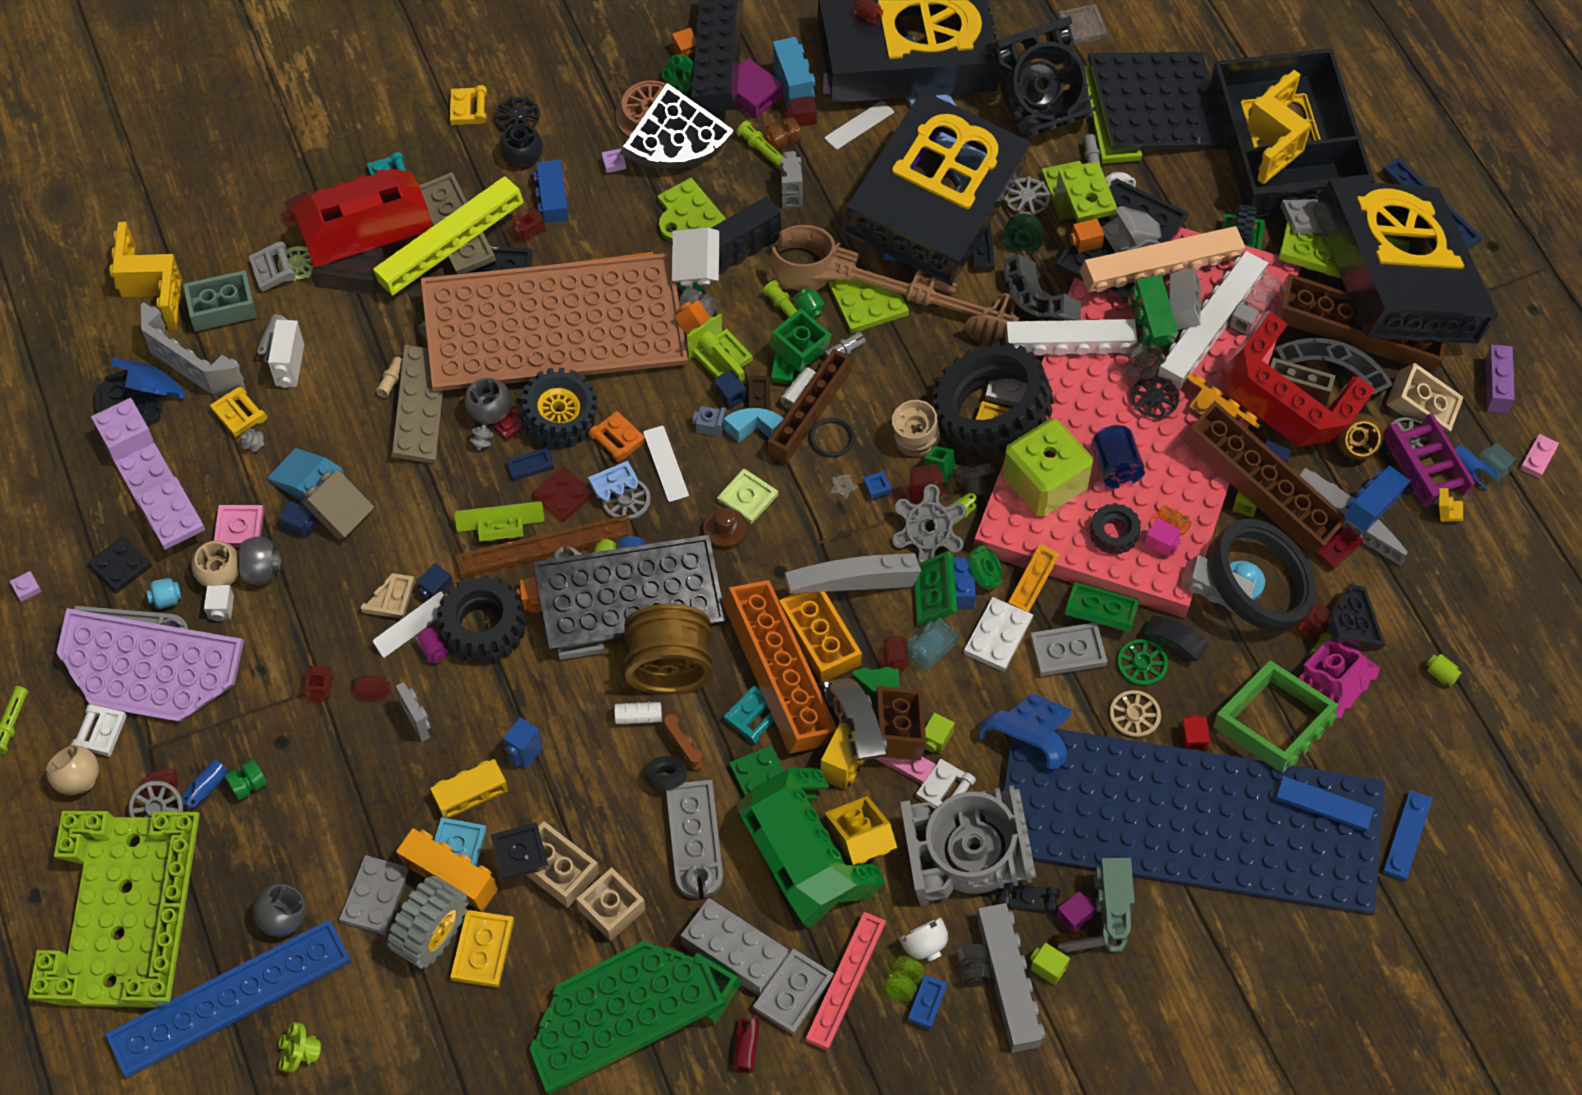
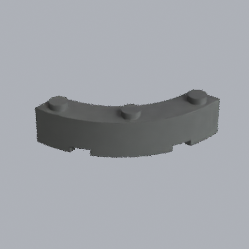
M1020 254L1004 260L1005 281L1009 283L1011 290L1009 293L1019 307L1044 321L1081 320L1080 301L1066 294L1046 296L1043 293L1037 279L1035 262Z
M1307 338L1276 347L1281 359L1290 363L1305 360H1326L1342 365L1374 387L1373 395L1393 385L1384 370L1370 356L1344 342L1324 338Z
M851 678L818 682L817 686L826 705L833 706L840 722H845L850 734H847L846 738L852 761L868 760L885 755V750H887L886 738L881 735L871 706L870 696L865 694L860 685Z

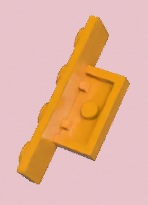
M1189 373L1186 375L1190 381L1202 388L1190 404V407L1202 415L1216 401L1235 419L1239 415L1257 429L1259 428L1260 424L1256 422L1258 418L1248 410L1246 413L1240 411L1239 407L1241 405L1231 398L1226 401L1221 397L1223 392L1214 386L1211 389L1205 386L1206 380L1199 375L1191 376Z

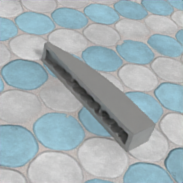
M1305 468L1300 476L1345 515L1348 511L1345 507L1352 497L1339 489L1334 483H1329L1316 472ZM1379 519L1366 533L1348 520L1339 528L1343 530L1347 526L1363 539L1364 544L1401 566L1408 553L1407 550Z
M915 553L871 555L803 567L785 572L784 578L789 593L913 587L921 573V569Z

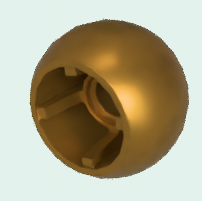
M1358 413L1350 425L1335 437V442L1344 456L1350 459L1364 460L1373 456L1381 447L1383 431L1374 417ZM1359 430L1360 436L1353 440V432ZM1351 444L1361 446V448L1353 449Z

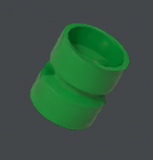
M253 758L242 764L240 770L233 769L224 774L228 785L238 801L250 795L252 789L257 791L268 784Z

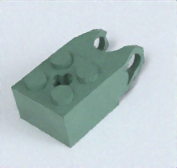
M1102 858L1100 867H1096V876L1093 878L1094 890H1098V898L1095 899V911L1100 913L1101 932L1105 937L1104 946L1109 952H1122L1131 930V913L1135 904L1131 858ZM1110 936L1113 940H1122L1121 945L1117 947L1110 945L1108 937Z

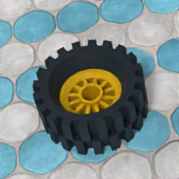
M559 367L558 372H554L553 368H549L545 375L540 371L537 373L536 379L532 376L529 379L528 385H525L523 389L520 418L523 421L522 426L524 430L528 429V436L531 439L537 436L536 442L541 445L543 441H546L549 448H553V444H559V449H564L565 443H569L570 447L576 446V440L578 439L580 443L583 442L586 434L588 435L589 430L595 424L598 400H596V390L592 391L593 385L590 381L585 384L586 377L582 374L576 377V371L574 370L564 373L565 368Z

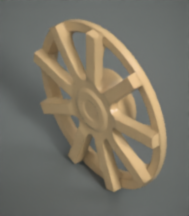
M1131 690L1119 694L1112 701L1109 710L1111 724L1123 736L1138 737V739L1154 732L1161 720V710L1158 703L1153 697L1142 691ZM1136 694L1135 703L1130 704L1126 695ZM1141 695L1150 700L1144 706L1139 704ZM1120 698L1128 707L1127 709L1116 705ZM1154 704L1157 713H1145V710ZM1114 710L1125 713V715L1115 718ZM1144 718H1157V719H1156L1155 724H1154V725H1151V724H1150L1149 722H1147ZM1128 720L1124 728L1117 722ZM1141 722L1149 729L1141 732L1139 723ZM1132 723L1135 724L1137 733L1127 731Z

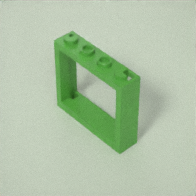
M1270 660L1217 713L1214 728L1280 773H1283L1289 766H1294L1297 763L1298 756L1301 753L1306 754L1313 740H1319L1327 726L1331 727L1334 720L1338 717L1336 714L1338 704ZM1270 682H1273L1320 713L1285 752L1235 719Z

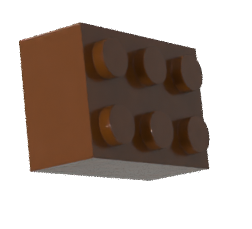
M877 686L872 709L881 735L887 741L886 754L881 757L921 761L926 745L923 691Z

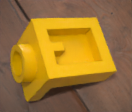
M1439 488L1441 522L1463 521V501H1454L1453 497H1449L1448 488Z

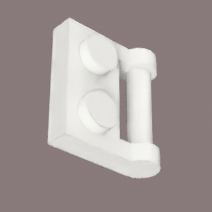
M87 705L85 710L86 716L76 739H73L71 745L83 746L92 753L110 757L127 716L122 711ZM99 716L89 742L85 741L95 717Z
M940 759L916 793V798L922 802L930 801L939 806L956 779L961 783L952 796L966 792L976 782V778L970 773H964L943 759Z

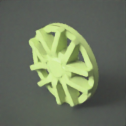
M296 246L286 250V255H290V258H288L290 267L295 271L296 275L293 281L306 277L309 278L313 272L315 273L316 267L309 265L312 261L311 258L307 259L310 256L306 247ZM297 251L298 255L293 256L292 252ZM278 259V268L281 272L283 271L280 260Z

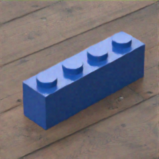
M1388 466L1384 471L1379 470L1374 478L1370 479L1365 487L1361 488L1357 495L1348 502L1345 507L1348 511L1344 518L1366 533L1402 495L1411 480L1391 466Z

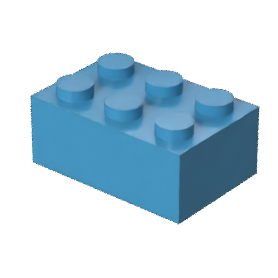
M796 37L773 42V69L777 79L783 83V96L789 112L812 107V99L815 98L812 87L815 85L814 75L809 73V62L807 59H804L803 46L798 44Z

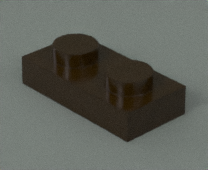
M748 376L749 408H761L771 411L770 376Z

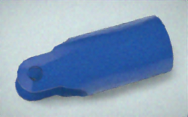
M1459 445L1455 451L1468 472L1472 475L1473 480L1483 488L1488 489L1478 477L1479 469L1487 470L1496 478L1498 477L1497 474L1463 445Z
M213 759L181 796L183 805L193 808L201 800H204L225 778L224 774L229 772L226 767Z

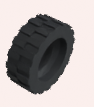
M1117 503L1106 504L1104 507H1100L1094 513L1091 522L1090 535L1092 542L1094 541L1095 546L1099 547L1101 551L1109 552V554L1128 552L1138 541L1141 530V522L1138 519L1137 513H1134L1130 507L1128 508L1126 505ZM1110 520L1121 521L1126 526V533L1119 538L1111 537L1104 530L1105 524Z

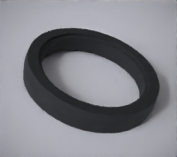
M1243 519L1224 528L1212 542L1208 557L1212 580L1225 603L1243 620L1260 629L1282 631L1302 621L1312 610L1316 599V583L1313 571L1303 552L1284 532L1264 521ZM1250 538L1259 541L1274 551L1284 562L1293 578L1296 589V600L1291 611L1275 612L1268 610L1252 600L1240 587L1229 563V548L1234 539Z

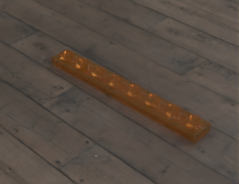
M626 514L457 554L456 558L461 578L551 557L554 556L560 547H563L564 553H568L567 546L580 550L596 546L601 539H609L614 542L623 537L634 536L629 515Z

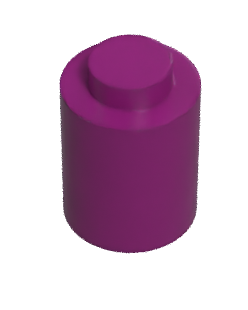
M434 628L424 629L416 636L415 641L429 663H440L446 658L448 649Z

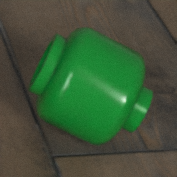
M805 288L794 296V306L797 310L803 309L813 319L818 318L822 314L821 310L825 303L815 289L809 290V288Z

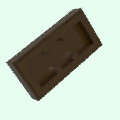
M1099 928L1052 936L1054 947L1061 953L1070 951L1083 952L1087 948L1105 945V937Z

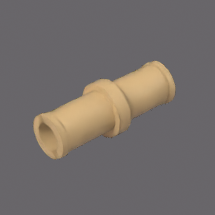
M394 357L389 369L384 371L383 379L376 389L379 396L387 398L394 384L398 383L402 358Z

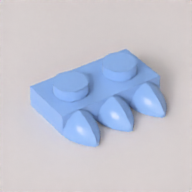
M628 461L588 477V481L597 498L609 501L611 492L622 495L624 487L628 486L636 490L638 485L637 476Z

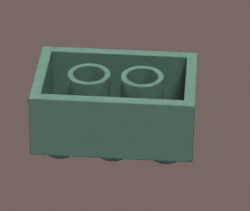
M246 270L183 284L189 315L195 332L257 318L251 285Z

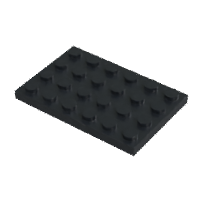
M1116 178L1109 187L1117 208L1124 206L1145 212L1159 223L1161 238L1158 239L1159 243L1172 241L1188 219V212ZM1115 214L1097 219L1100 226L1103 227L1116 219L1118 215ZM1105 235L1101 248L1078 253L1075 245L1073 246L1070 242L1057 260L1055 268L1083 281L1079 270L1085 260L1114 254L1115 251ZM1135 282L1127 283L1118 288L1116 286L1109 287L1103 292L1128 304V296H1130Z

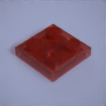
M563 466L532 492V497L537 502L541 501L544 508L564 523L594 497V491Z

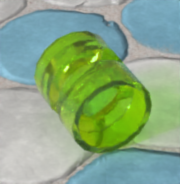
M900 955L892 967L894 973L888 975L883 988L893 997L909 1002L912 1001L917 990L916 984L921 982L926 969L915 959Z

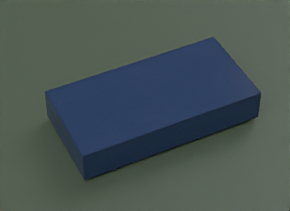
M548 448L506 460L513 481L554 469Z

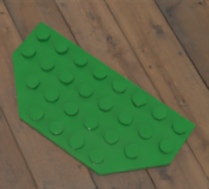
M642 941L557 984L553 992L554 997L551 1005L545 1011L539 1025L541 1028L536 1040L533 1039L530 1051L545 1091L550 1095L726 1006L706 960L687 956L682 952Z

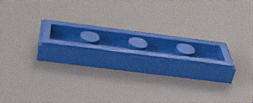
M1285 776L1282 778L1276 800L1365 832L1368 830L1374 808Z

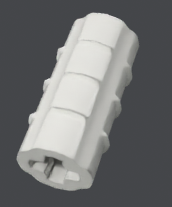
M804 368L795 381L792 382L791 386L786 389V392L780 398L785 408L789 410L792 408L816 374L814 370Z
M649 701L648 703L615 704L616 724L627 725L631 723L662 722L661 702Z

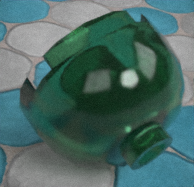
M1018 213L1006 222L1003 230V243L1008 250L1015 254H1019L1018 250L1026 251L1027 255L1038 251L1042 246L1044 230L1042 223L1037 217L1028 213Z

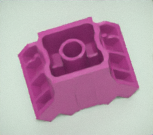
M1327 639L1304 664L1305 671L1299 679L1337 703V718H1342L1345 708H1351L1357 697L1368 689L1370 681L1377 679L1380 667L1349 644Z

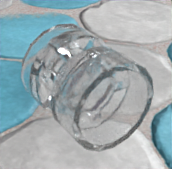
M692 286L686 288L680 298L679 306L681 307L688 301L692 304L699 300L709 316L712 317L717 306V299L708 294L702 295V291Z

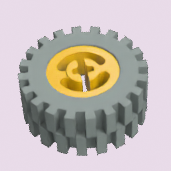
M437 876L426 878L424 883H420L417 886L415 892H411L409 900L403 903L401 906L403 909L400 913H397L395 917L396 922L392 924L390 929L392 933L388 935L389 949L422 969L423 967H428L430 963H434L436 957H440L443 953V949L449 946L452 936L456 935L458 926L462 924V916L467 911L465 907L468 905V896Z

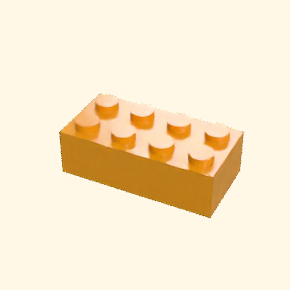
M825 592L794 593L779 600L801 651L819 682L831 680L861 666L862 652Z
M412 828L396 851L403 864L424 878L437 876L468 896V905L483 912L498 890L494 882L495 879L491 876L492 872L482 865L479 867L471 864L472 860L462 853L458 856L451 852L453 849L446 843L441 841L438 844L433 841V836L422 829L418 832Z

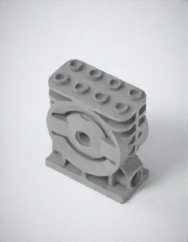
M1009 785V790L1000 792L999 787L995 788V793L986 794V790L959 793L946 799L939 806L930 801L911 805L910 800L900 802L914 886L921 907L929 906V901L948 898L954 889L969 894H980L997 888H1004L1005 883L1013 882V886H1018V881L1026 879L1028 883H1033L1032 878L1036 877L1023 805L1019 789H1014V785ZM980 814L985 815L986 823L981 822ZM959 818L960 826L956 829L955 820ZM988 824L997 828L1004 837L1006 851L1005 856L1001 860L1002 844L996 830ZM926 834V841L920 842L918 835ZM949 836H950V839H949V842H948V852H949V856H950L951 861H952V863L954 864V866H955L957 869H959L960 871L953 869V868L949 865V863H948V861H947V859H946V856H945V846H946V842H947V839H948ZM973 844L980 845V848L977 850L969 849ZM932 861L934 868L924 870L923 866L925 863Z

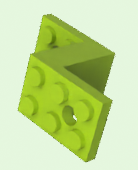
M1080 161L1041 169L1042 178L1050 192V198L1060 221L1076 218L1077 223L1117 214L1115 211L1117 205L1098 161L1081 164Z

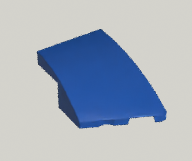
M120 358L112 359L111 366L128 370L125 387L149 393L185 398V392L170 376L158 368L140 361Z

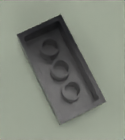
M767 196L711 228L719 231V273L725 272L732 265L742 262L746 257L759 252L770 243L778 241L779 233L781 232V211Z

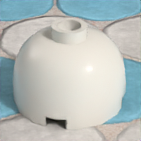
M939 917L937 920H932L910 931L911 934L898 938L904 950L912 958L919 960L927 958L928 961H932L941 956L940 950L947 944L948 932L942 918Z

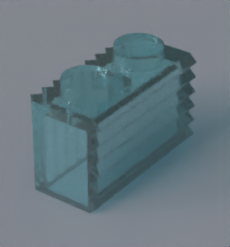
M941 618L936 622H929L924 627V632L920 636L914 635L907 644V655L925 671L932 668L958 644V633L952 630Z

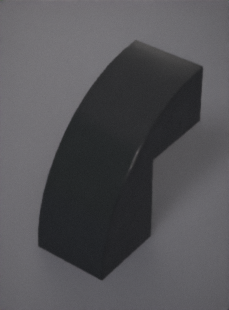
M1152 616L1142 631L1149 641L1156 644H1168L1183 662L1198 661L1209 645L1205 639L1191 628L1163 616Z

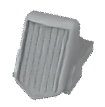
M1124 206L1115 209L1118 215L1116 219L1101 227L1115 253L1159 244L1158 239L1161 238L1160 225L1145 212Z

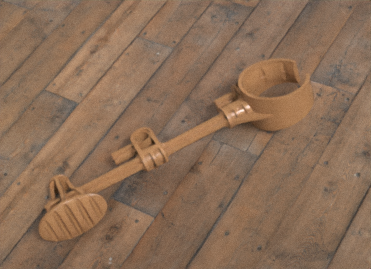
M796 225L782 230L779 233L777 250L781 251L793 247L803 248L818 255L822 259L818 262L811 264L791 263L780 257L776 248L772 247L770 269L776 279L789 288L799 291L805 288L818 290L825 286L829 280H846V282H850V280L856 279L905 294L908 301H913L917 304L928 306L934 303L972 315L965 323V330L972 339L982 345L985 344L987 347L992 346L995 342L1005 346L1007 322H1019L1020 319L1014 315L1016 302L1007 293L1001 294L993 307L985 308L935 292V289L955 295L958 284L954 283L950 286L920 270H917L913 282L908 284L859 269L855 265L859 253L840 248V242L834 241L827 231L816 226ZM998 305L1001 307V310H999V312L995 311ZM1006 309H1011L1010 315L1005 314Z

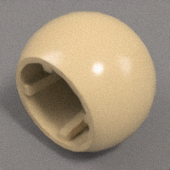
M222 541L204 543L193 555L191 561L193 575L205 587L207 585H231L240 573L239 554L234 547Z
M71 745L59 751L49 761L46 768V775L50 785L57 792L69 796L88 791L95 784L99 774V765L94 754L87 748L79 745Z

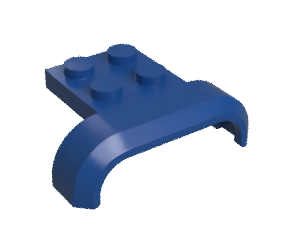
M1031 693L1010 712L995 711L980 723L977 735L979 739H983L986 731L991 732L995 729L1034 745L1045 753L1047 767L1049 769H1056L1066 761L1067 750L1063 740L1054 731L1070 718L1071 709Z

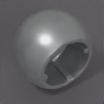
M481 378L473 382L467 389L464 398L468 414L472 419L482 424H494L504 419L509 413L512 403L508 388L504 383L494 378Z
M256 536L241 542L239 553L241 579L253 585L266 584L274 579L275 570L281 569L280 551H275L273 541L265 537Z
M274 884L265 888L259 893L253 905V918L257 926L264 933L275 937H283L294 933L302 925L306 915V903L300 892L285 884Z

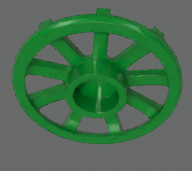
M1138 639L1128 642L1121 648L1117 658L1119 672L1129 683L1150 686L1164 678L1168 669V658L1165 651L1158 644L1149 640ZM1144 643L1142 652L1138 653L1133 644ZM1148 644L1157 648L1152 654L1146 652ZM1129 647L1135 657L1127 656L1123 652ZM1159 653L1163 655L1164 661H1152V658ZM1121 659H1125L1133 663L1127 666H1122ZM1152 666H1164V668L1159 673ZM1135 668L1136 670L1132 677L1126 673V670ZM1147 671L1154 674L1156 678L1149 680ZM1139 672L1143 673L1144 681L1135 679Z

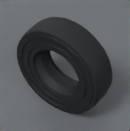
M674 756L657 757L651 760L645 767L647 784L658 790L677 788L685 782L687 777L685 763L680 758ZM666 770L674 771V773L670 775L658 774L659 772Z

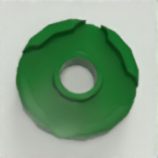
M978 546L969 554L970 570L981 587L987 590L994 589L1002 583V579H1000V575L1003 574L1001 563L992 550L988 551L986 546Z

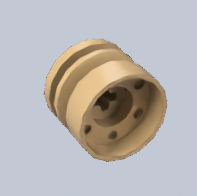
M909 400L895 409L892 416V426L895 442L901 452L911 457H923L929 453L933 446H938L940 431L937 414L929 403L921 400Z

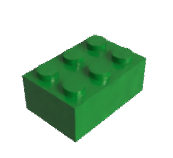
M1162 275L1137 279L1131 289L1130 296H1128V305L1130 309L1133 308V319H1135L1136 328L1139 329L1140 346L1144 347L1145 354L1169 350L1178 335V330Z

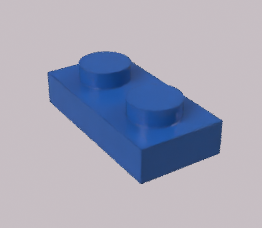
M924 975L908 1021L931 1030L948 983Z

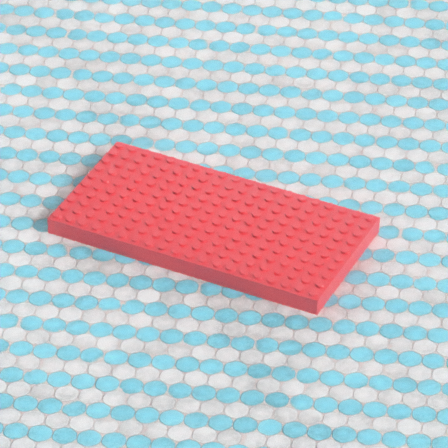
M1181 228L1173 240L1203 233ZM1245 246L1246 248L1240 255V258L1247 251L1268 262L1265 276L1244 303V305L1251 306L1259 311L1257 323L1264 312L1271 311L1275 314L1280 286L1289 273L1298 276L1301 266L1279 260V255ZM1227 260L1215 266L1206 265L1196 270L1201 282V307L1206 299L1210 300L1212 298L1211 295L1217 285L1221 286L1226 272L1233 270L1235 261L1229 262ZM1166 274L1162 278L1167 295L1170 296L1167 283H1170V274ZM1074 277L1068 296L1081 302V320L1133 319V308L1130 309L1127 303L1103 291L1088 292L1085 283ZM1229 323L1191 376L1197 374L1206 380L1205 386L1210 389L1212 386L1223 392L1221 397L1228 401L1230 398L1226 394L1220 365L1229 349L1239 348L1248 335L1230 328ZM1136 328L1137 344L1134 353L1045 354L1042 366L1051 385L1054 397V404H1051L1053 409L1052 415L1046 416L1047 420L1050 418L1058 419L1093 457L1088 489L1045 517L1036 516L1003 479V463L976 533L973 549L978 546H986V549L988 551L992 550L1000 561L1027 569L1039 544L1042 543L1060 553L1049 576L1073 584L1077 582L1140 599V605L1186 619L1194 594L1188 588L1181 585L1186 563L1197 555L1206 558L1230 484L1229 481L1180 439L1201 416V414L1190 407V404L1202 388L1188 379L1180 390L1177 389L1180 393L1179 404L1176 410L1168 416L1152 418L1138 412L1131 401L1133 386L1140 378L1152 375L1158 376L1160 369L1157 367L1163 357L1167 358L1169 355V350L1145 354L1144 347H1141L1139 343L1140 333L1138 328ZM1184 329L1178 330V335L1174 341L1175 343L1179 342V337ZM1276 341L1262 359V361H1264L1268 365L1270 363V359ZM1152 381L1145 382L1150 388H1153ZM1156 381L1157 388H1161L1164 383ZM1141 385L1136 389L1137 391L1147 392ZM1167 386L1163 392H1172L1173 390ZM1134 395L1135 402L1146 398L1145 396ZM1175 396L1165 397L1175 403ZM1146 402L1139 406V408L1147 413L1150 405ZM1162 403L1165 412L1172 409L1170 405ZM1242 406L1239 407L1240 411L1246 413V409ZM1153 407L1151 414L1159 415L1161 412L1158 407ZM1238 415L1236 419L1248 429L1249 422ZM1051 451L1044 453L1046 457L1053 458L1056 456ZM1117 503L1126 505V507L1133 509V512L1137 513L1138 519H1140L1141 530L1138 541L1128 552L1109 554V552H1103L1099 547L1097 548L1094 541L1092 542L1090 528L1093 515L1100 507H1104L1106 504ZM1157 518L1181 530L1179 539L1182 540L1176 552L1172 550L1169 557L1144 546L1147 533ZM1110 520L1105 524L1104 530L1107 535L1119 538L1126 533V526L1121 521Z

